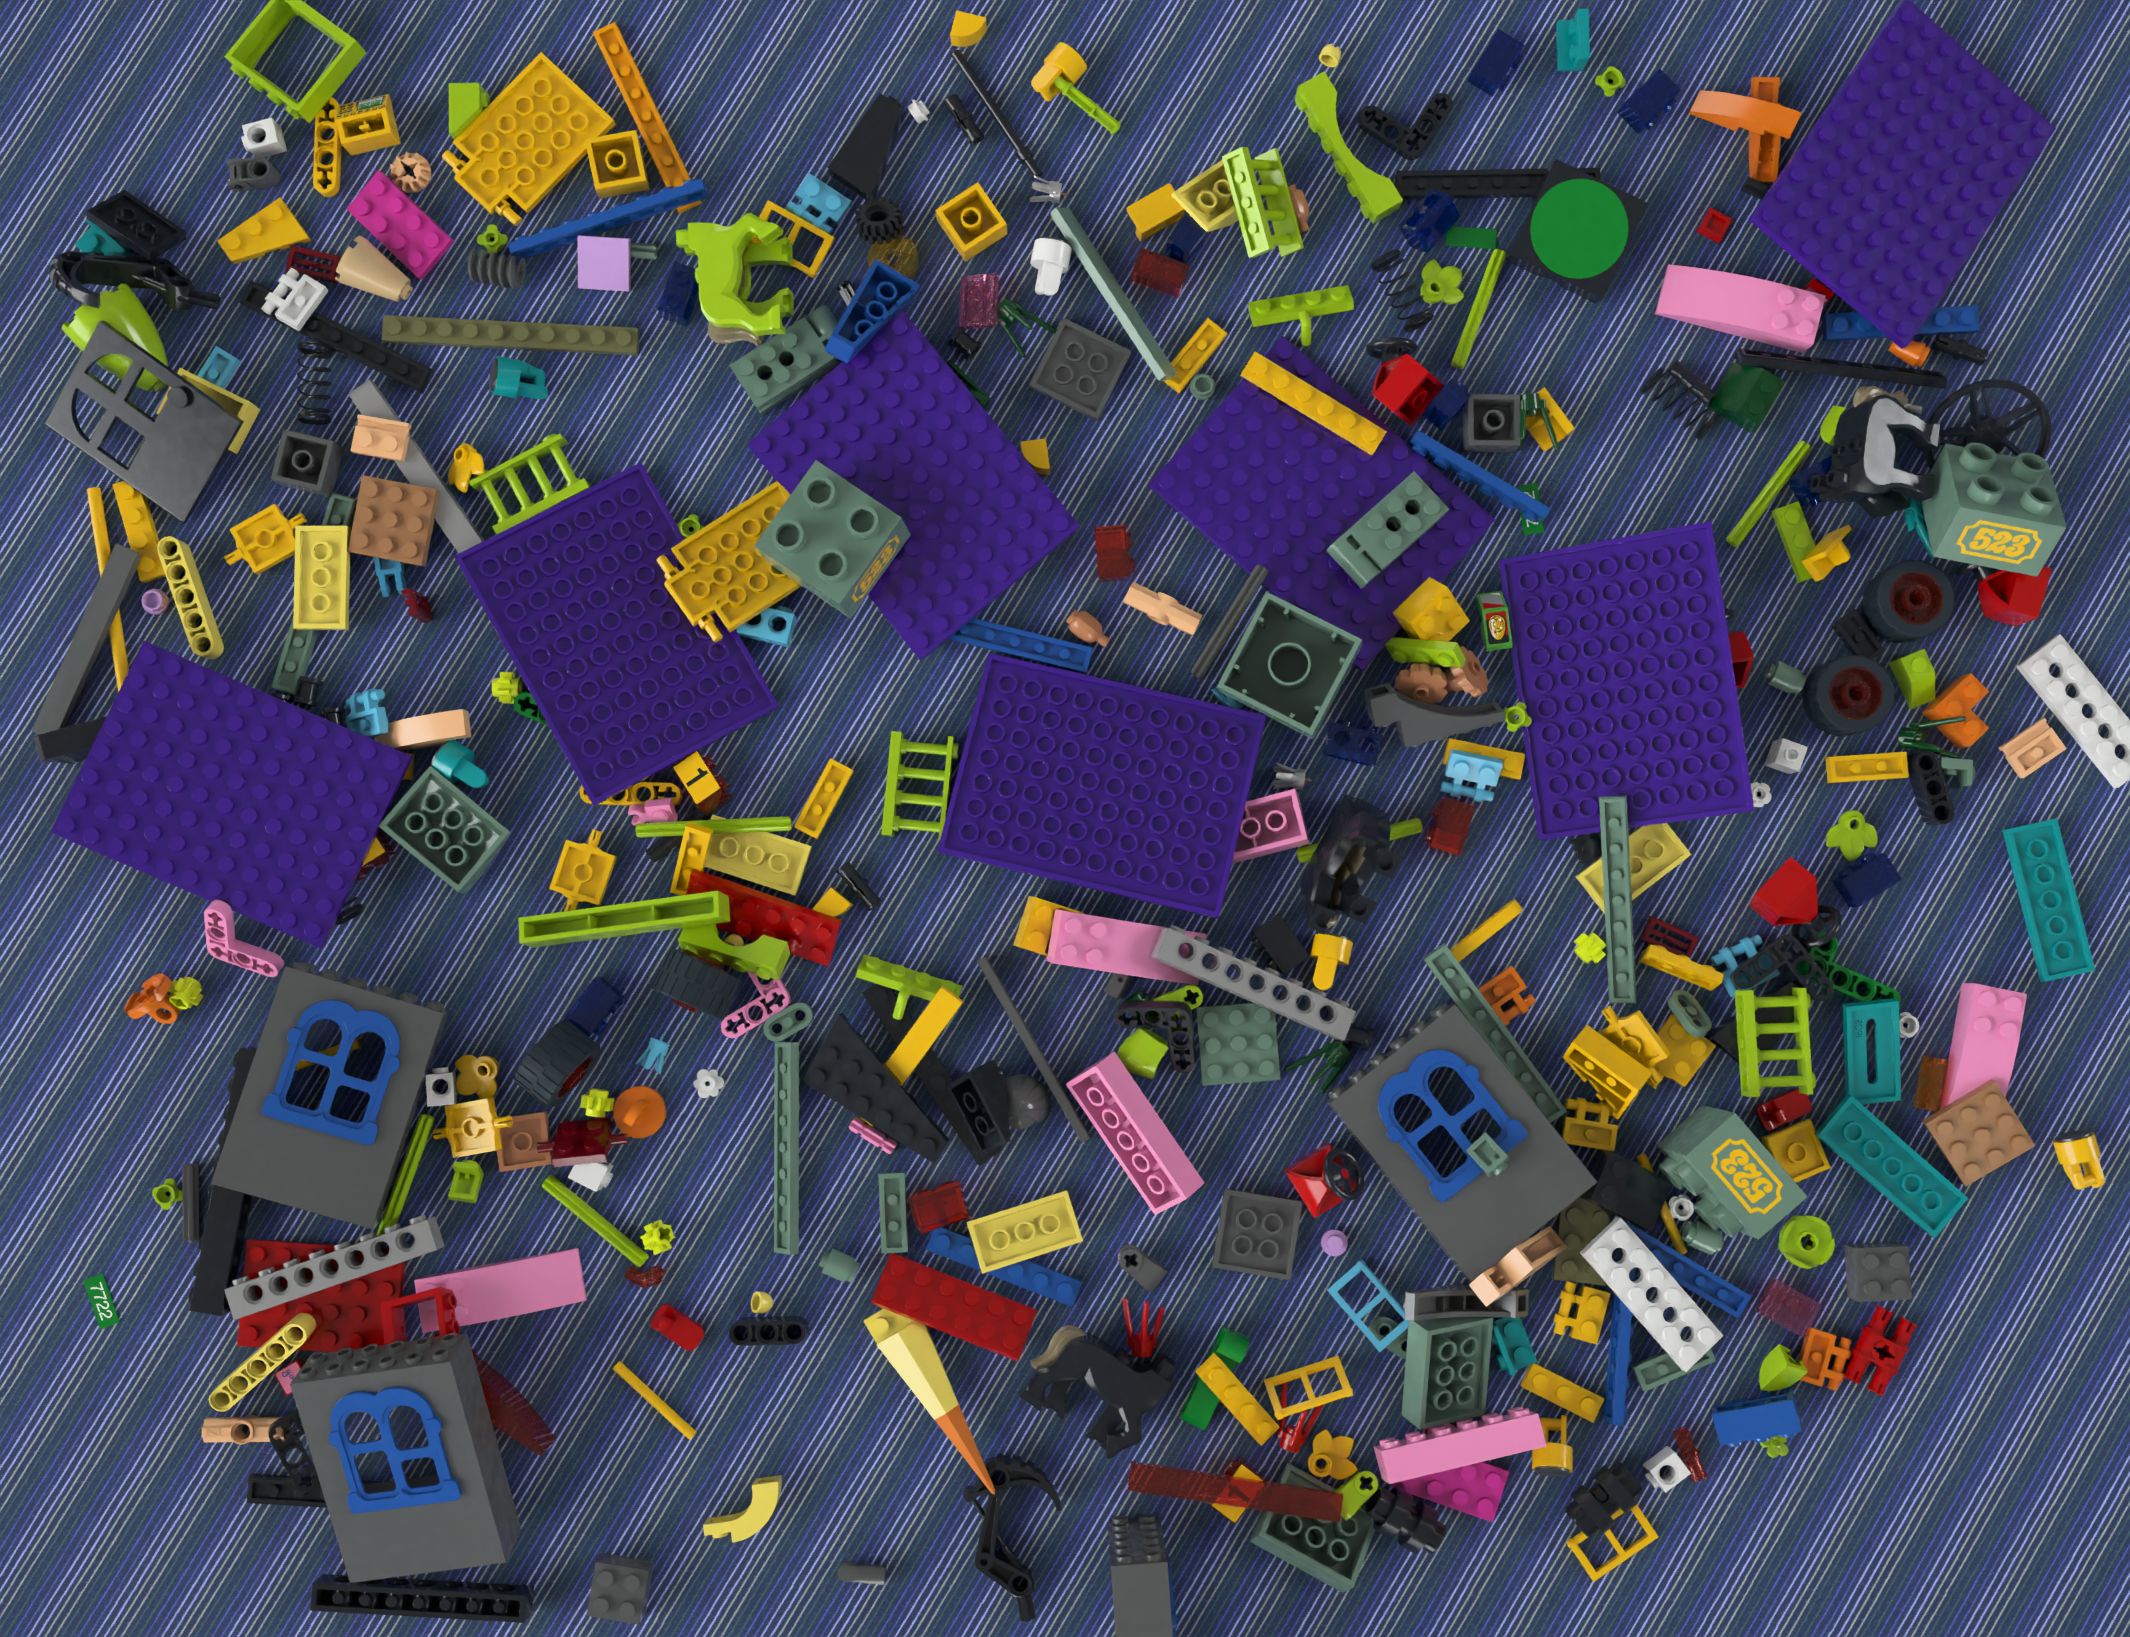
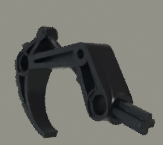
M94 249L90 252H63L54 256L50 262L49 276L54 286L65 296L95 308L101 307L100 293L90 291L82 285L119 286L120 284H127L131 288L153 289L157 291L170 308L180 311L191 309L193 304L218 310L219 303L221 302L219 294L197 290L192 281L169 260L163 258H154L148 261L144 257L104 256L101 250Z
M997 1453L996 1457H992L985 1462V1467L995 1488V1495L989 1491L979 1477L973 1486H967L963 1491L964 1500L972 1502L983 1519L975 1555V1566L979 1571L1009 1591L1012 1597H1016L1020 1621L1029 1622L1031 1619H1036L1031 1595L1034 1592L1032 1573L1028 1567L1019 1562L1008 1543L1005 1544L997 1532L1001 1493L1003 1489L1015 1485H1033L1042 1489L1050 1496L1057 1511L1062 1510V1505L1053 1483L1046 1477L1042 1469L1039 1467L1035 1468L1034 1463L1030 1460L1026 1462L1021 1461V1456L1013 1454L1012 1458H1005L1003 1453ZM995 1470H1001L1005 1473L1006 1477L1001 1481H997L992 1478L991 1473ZM988 1494L984 1512L976 1497ZM996 1541L1000 1545V1552L995 1549ZM1017 1576H1023L1027 1579V1583L1019 1586L1014 1583L1013 1579Z

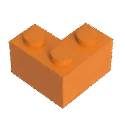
M1972 673L1957 677L1922 713L1930 721L1965 716V721L1936 727L1957 749L1969 747L1989 729L1971 710L1989 691Z

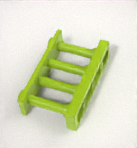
M1241 147L1222 156L1248 257H1258L1274 250V246L1279 247L1281 257L1303 249L1304 246L1278 148H1273L1255 157V160H1251L1248 147ZM1254 170H1258L1262 185H1258ZM1261 196H1265L1268 210L1264 209ZM1268 221H1272L1275 235H1271Z
M561 433L558 435H548L539 445L489 471L484 470L482 475H474V479L469 481L475 490L480 491L484 489L499 518L498 524L492 526L496 535L591 487L585 478L581 480L576 478L561 447L568 444ZM550 453L553 454L567 481V487L560 491H554L538 461ZM527 465L530 466L545 494L544 499L536 504L531 503L515 473ZM505 477L522 506L521 511L513 516L507 513L493 486V483Z
M891 731L881 835L894 837V831H899V829L939 832L938 840L940 841L949 806L953 759H958L959 743H954L955 739L953 736H948L947 745L908 742L907 739L903 738L904 734L902 732ZM906 752L946 755L945 771L905 767V764H901V756L906 754ZM905 777L944 781L943 796L903 793L902 790H898L899 780H904ZM902 803L939 806L941 807L940 822L900 819V816H896L897 805L901 806Z
M1792 987L1793 996L1756 997L1753 990H1734L1741 1096L1760 1097V1090L1763 1088L1799 1086V1093L1812 1095L1813 1088L1816 1086V1077L1812 1072L1808 1020V1008H1810L1811 999L1807 989ZM1793 1006L1794 1022L1758 1024L1755 1021V1011L1757 1008ZM1795 1033L1796 1049L1760 1050L1757 1048L1756 1037H1759L1760 1034ZM1797 1059L1798 1075L1762 1077L1759 1074L1758 1064L1761 1061Z

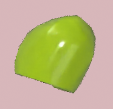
M1138 1028L1119 1047L1117 1056L1130 1074L1152 1080L1155 1074L1159 1072V1062L1168 1050V1042L1146 1028Z

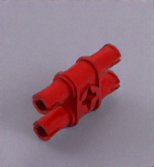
M1876 1305L1868 1326L1864 1325L1861 1328L1863 1331L1855 1348L1851 1349L1853 1357L1844 1373V1377L1860 1384L1868 1363H1876L1877 1369L1867 1389L1883 1397L1892 1376H1896L1899 1373L1897 1370L1906 1352H1909L1907 1345L1917 1325L1900 1317L1892 1338L1888 1337V1339H1885L1883 1332L1893 1313ZM1873 1347H1880L1887 1354H1879Z

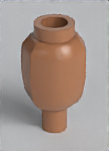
M1294 184L1288 186L1299 231L1303 233L1309 230L1306 221L1309 215V207L1303 191L1296 189Z
M1074 610L1066 620L1070 624V631L1085 642H1097L1105 647L1110 640L1102 633L1101 624L1086 611L1078 612Z

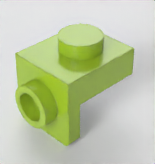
M472 1160L454 1161L452 1167L455 1173L448 1194L449 1199L476 1203L484 1176L480 1165Z

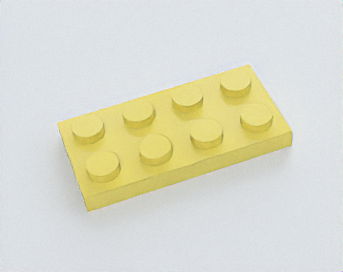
M349 526L295 527L293 629L349 630L350 552H348L351 537V528Z
M713 814L711 820L725 819ZM769 832L712 834L705 867L796 896L812 846Z
M1667 823L1641 826L1629 835L1632 900L1692 855ZM1601 856L1575 877L1605 914Z
M1067 1190L967 1222L982 1274L1083 1242Z

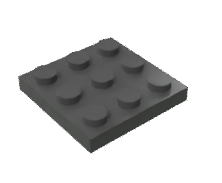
M1063 318L1029 384V388L1098 421L1132 351Z
M1224 1188L1212 1268L1291 1280L1302 1201Z

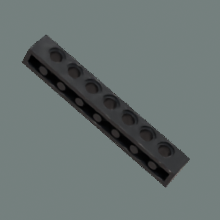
M323 1574L312 1583L310 1611L525 1623L533 1610L534 1586L384 1578L350 1583L348 1575Z

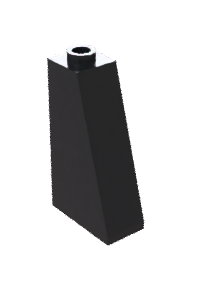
M881 93L828 166L829 174L832 178L870 203L873 202L872 198H876L903 119L901 104L891 96L887 98Z
M106 717L33 736L40 762L73 764L85 760Z
M1795 980L1794 982L1782 981L1760 997L1793 996L1792 987L1801 986ZM1793 1006L1757 1008L1755 1011V1021L1758 1024L1794 1022ZM1734 1014L1708 1032L1705 1037L1739 1064L1736 1014ZM1784 1033L1760 1034L1759 1037H1756L1757 1048L1760 1050H1771Z

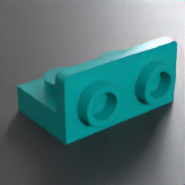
M1578 9L1573 19L1557 21L1558 71H1583L1590 59L1589 9Z
M88 219L86 222L91 227L74 244L82 252L99 249L104 253V256L134 257L129 252V247L119 240H115L110 234Z
M1498 1317L1493 1319L1491 1345H1496L1499 1355H1496V1360L1502 1371L1506 1370L1512 1376L1516 1374V1370L1536 1363L1537 1359L1520 1317Z

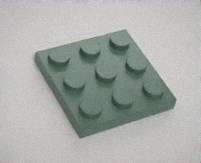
M1255 1003L1196 1008L1202 1086L1280 1080L1275 1012Z

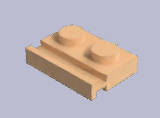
M358 414V423L355 426L351 452L405 462L409 442L408 435L412 426L409 423Z
M2045 718L2039 719L1998 747L2000 751L2004 752L2005 758L2019 778H2025L2067 749L2052 727L2050 728L2047 725Z

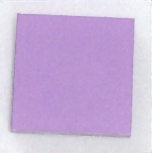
M578 235V288L631 291V238Z

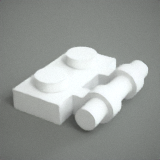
M290 268L286 275L282 274L278 280L279 285L273 293L269 292L265 297L266 302L261 309L270 315L275 308H279L274 314L276 318L300 331L325 297L328 289L305 274L297 282L296 279L300 274L295 269ZM288 290H292L285 300L282 299Z

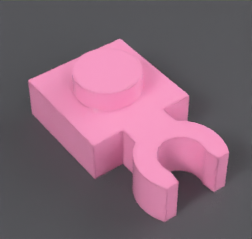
M671 798L646 800L644 807L639 804L630 805L628 810L629 815H638L633 816L632 825L634 826L646 821L650 823L676 822L678 819Z

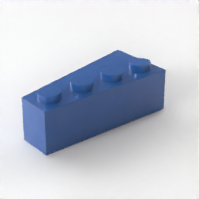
M875 259L831 334L825 351L848 364L884 325L914 300L920 284Z

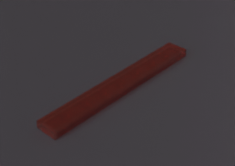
M1131 1461L1127 1490L1334 1522H1340L1343 1493L1134 1461Z

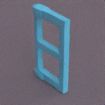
M1363 1259L1358 1261L1353 1268L1327 1289L1329 1294L1379 1352L1408 1328L1409 1320H1405L1404 1308L1369 1269ZM1363 1271L1381 1293L1356 1314L1338 1294V1291L1359 1272ZM1386 1298L1404 1321L1379 1341L1361 1319Z

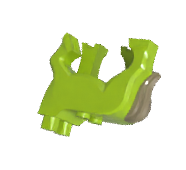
M752 213L745 214L729 227L716 223L697 222L688 223V229L676 230L677 246L684 248L688 256H698L695 278L697 283H699V300L701 310L709 321V337L715 343L731 344L744 340L758 346L761 345L764 335L786 334V326L782 325L781 317H794V294L788 287L779 290L776 295L764 302L753 303L747 301L751 289V267L761 265L793 267L791 241L787 237L774 241L783 235V230L777 224L762 220ZM757 236L762 244L748 242L752 237Z

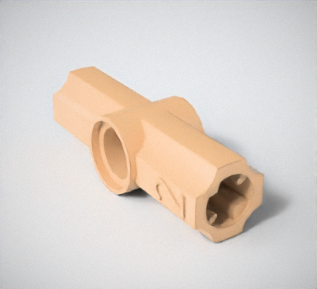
M1134 582L1131 584L1123 603L1146 613L1147 617L1166 626L1169 624L1192 636L1203 616L1178 604L1179 602L1167 594L1155 593Z
M247 1415L245 1417L204 1419L201 1437L204 1443L234 1442L242 1445L248 1442H270L268 1429L273 1422L281 1417ZM242 1424H246L250 1428V1435L243 1433ZM281 1426L277 1427V1433L273 1437L279 1436L281 1439H284L286 1437L285 1432L290 1429V1426L286 1429H282Z

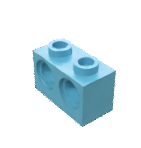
M786 607L767 608L760 613L761 621L759 624L750 625L749 621L738 627L736 632L742 637L790 648L797 617L791 613V609ZM778 620H785L787 623L786 628L782 631H775L773 628L774 623Z

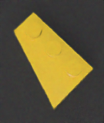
M280 197L217 240L234 264L265 256V253L277 249L285 250L290 248V245L300 242L304 244L312 241Z

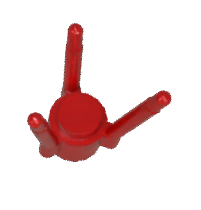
M1123 1298V1310L1128 1335L1127 1346L1131 1347V1355L1151 1357L1152 1348H1156L1157 1336L1165 1309L1164 1307L1159 1309L1151 1336L1150 1333H1147L1149 1302L1145 1301L1141 1332H1136L1134 1337L1128 1300Z
M1287 1383L1282 1384L1280 1404L1282 1409L1286 1408ZM1324 1404L1316 1407L1304 1430H1302L1307 1415L1306 1410L1302 1411L1296 1426L1288 1425L1287 1429H1285L1286 1417L1280 1419V1428L1276 1435L1281 1438L1279 1446L1289 1452L1299 1453L1301 1445L1305 1444L1307 1435Z

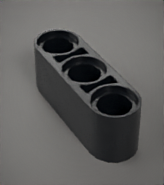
M1930 751L1910 755L1907 758L1909 779L1921 818L1926 824L1931 826L1951 822L1955 811L1937 755ZM1920 758H1923L1926 762L1924 770L1919 766ZM1928 783H1931L1933 786L1932 794H1929L1927 791ZM1936 807L1939 808L1941 811V817L1939 820L1936 818L1934 814Z
M800 1316L742 1317L731 1326L729 1338L734 1344L740 1346L799 1344L804 1339L809 1327L807 1321ZM792 1324L800 1326L802 1334L800 1336H793L789 1332V1326ZM743 1325L747 1327L749 1336H739L736 1330L737 1326ZM763 1326H773L775 1335L772 1337L766 1336L763 1333Z

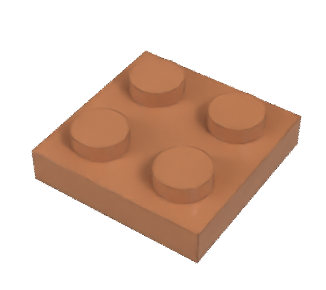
M547 1111L513 1116V1120L504 1121V1123L513 1121V1125L500 1128L499 1131L502 1149L497 1150L500 1172L553 1164V1152H537V1142L551 1141Z

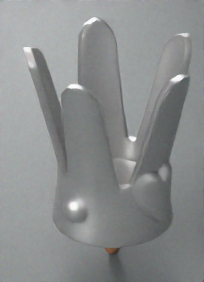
M1033 175L1036 179L1047 184L1033 182L1032 188L1050 195L1033 196L1030 198V202L1051 201L1053 204H1059L1060 195L1068 196V193L1061 192L1062 183L1057 181L1049 182Z
M1277 762L1276 764L1280 767H1273L1274 771L1277 772L1276 778L1281 779L1271 783L1274 786L1273 789L1294 787L1297 790H1302L1305 781L1311 782V779L1305 778V769H1293Z

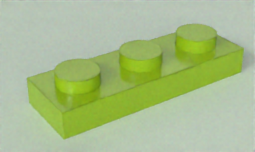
M1799 501L1771 511L1797 582L1800 583L1812 579V576L1801 561L1815 547V543Z
M1392 637L1385 644L1393 660L1399 663H1426L1442 665L1444 667H1463L1466 661L1457 642Z

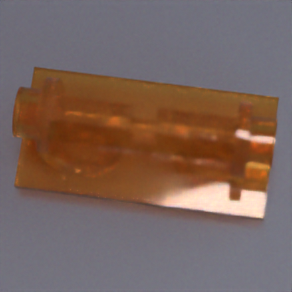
M1922 1056L1913 1107L1935 1112L1940 1110L1949 1061Z

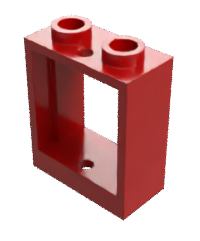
M438 1287L380 1303L385 1345L399 1340L407 1342L404 1307L434 1299L436 1300L439 1336L432 1338L443 1337L450 1333L459 1335L460 1326L455 1315L457 1300L453 1290Z

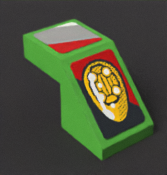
M1502 591L1476 594V605L1482 619L1480 635L1486 652L1512 648L1508 607Z

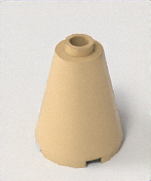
M360 235L356 237L353 241L358 244L354 249L348 246L336 269L340 276H336L335 280L396 302H400L402 299L406 301L413 289L410 286L411 280L366 238Z

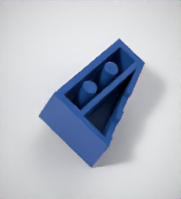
M1792 1385L1784 1388L1785 1393L1770 1396L1769 1392L1760 1394L1761 1399L1746 1401L1743 1398L1713 1406L1712 1417L1720 1446L1738 1447L1745 1441L1754 1440L1756 1443L1770 1440V1437L1781 1435L1782 1438H1790L1796 1436L1797 1432H1802L1801 1416Z

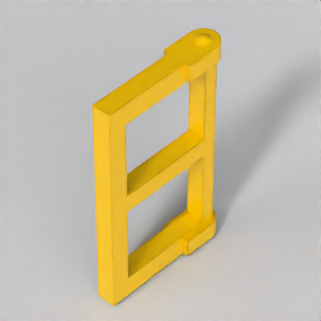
M768 200L759 218L768 221L772 211H775L795 222L788 236L792 246L802 227L824 239L810 268L793 259V267L814 279L835 237ZM757 236L749 240V243L762 244Z
M1339 1356L1264 1379L1275 1412L1274 1416L1277 1420L1344 1397L1353 1396V1389L1346 1377ZM1334 1367L1342 1389L1315 1398L1307 1375ZM1301 1378L1309 1400L1282 1409L1274 1386Z
M1638 1505L1631 1509V1511L1646 1532V1535L1626 1549H1623L1609 1529L1604 1534L1618 1554L1597 1569L1593 1568L1578 1545L1588 1538L1582 1531L1566 1541L1568 1547L1571 1548L1593 1582L1658 1538V1535ZM1619 1508L1610 1517L1614 1520L1624 1512Z

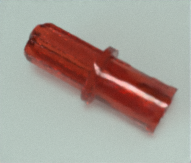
M1687 1427L1677 1428L1673 1431V1435L1681 1453L1679 1457L1681 1460H1684L1687 1469L1691 1473V1481L1698 1482L1706 1479L1708 1476L1699 1457L1701 1452L1699 1449H1696L1689 1429Z

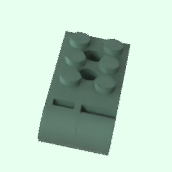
M827 305L814 310L807 319L803 317L786 328V334L775 335L729 365L761 416L843 362L825 351L830 336L838 324L837 319ZM794 360L790 366H783L785 361ZM765 374H772L770 379L762 380Z
M1414 471L1340 536L1326 551L1362 589L1435 525L1449 511V508ZM1405 507L1412 509L1414 515L1409 514ZM1386 524L1392 525L1396 532L1390 531Z

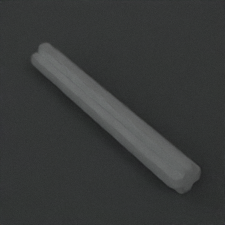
M1260 564L1255 566L1193 666L1191 673L1197 678L1202 679L1269 573V570Z

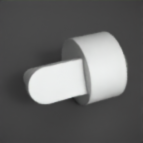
M1040 237L1034 242L1030 264L1039 269L1035 285V292L1038 295L1045 294L1051 296L1057 293L1061 275L1068 271L1072 248L1061 239Z

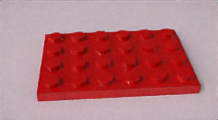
M247 1239L243 1277L249 1275L250 1280L259 1277V1271L274 1267L275 1271L284 1269L283 1263L297 1258L300 1259V1262L310 1260L309 1254L323 1249L326 1254L335 1251L333 1246L337 1244ZM380 1247L384 1254L389 1253V1248ZM357 1250L355 1253L356 1260L363 1263L364 1255L361 1251ZM331 1259L330 1266L332 1270L337 1272L339 1269L338 1262ZM406 1261L239 1318L237 1346L261 1347L299 1313H307L313 1316L316 1321V1328L297 1350L337 1352L343 1348L359 1349L371 1344L385 1345L380 1303L403 1296ZM306 1268L305 1275L309 1280H312L313 1272L311 1269ZM281 1276L280 1284L283 1288L287 1289L288 1281ZM256 1285L255 1293L261 1298L263 1291Z

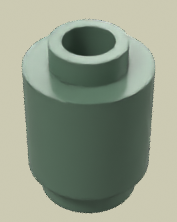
M1779 660L1775 664L1770 663L1764 673V677L1767 678L1766 684L1788 694H1798L1802 690L1807 678L1806 675L1802 674L1801 670Z
M1689 1220L1681 1234V1239L1686 1241L1688 1246L1709 1255L1719 1252L1724 1244V1238L1720 1230L1717 1229L1715 1231L1699 1221L1692 1222Z
M832 1248L830 1253L824 1252L819 1266L823 1267L821 1273L841 1282L848 1281L852 1283L860 1263L854 1261V1257Z

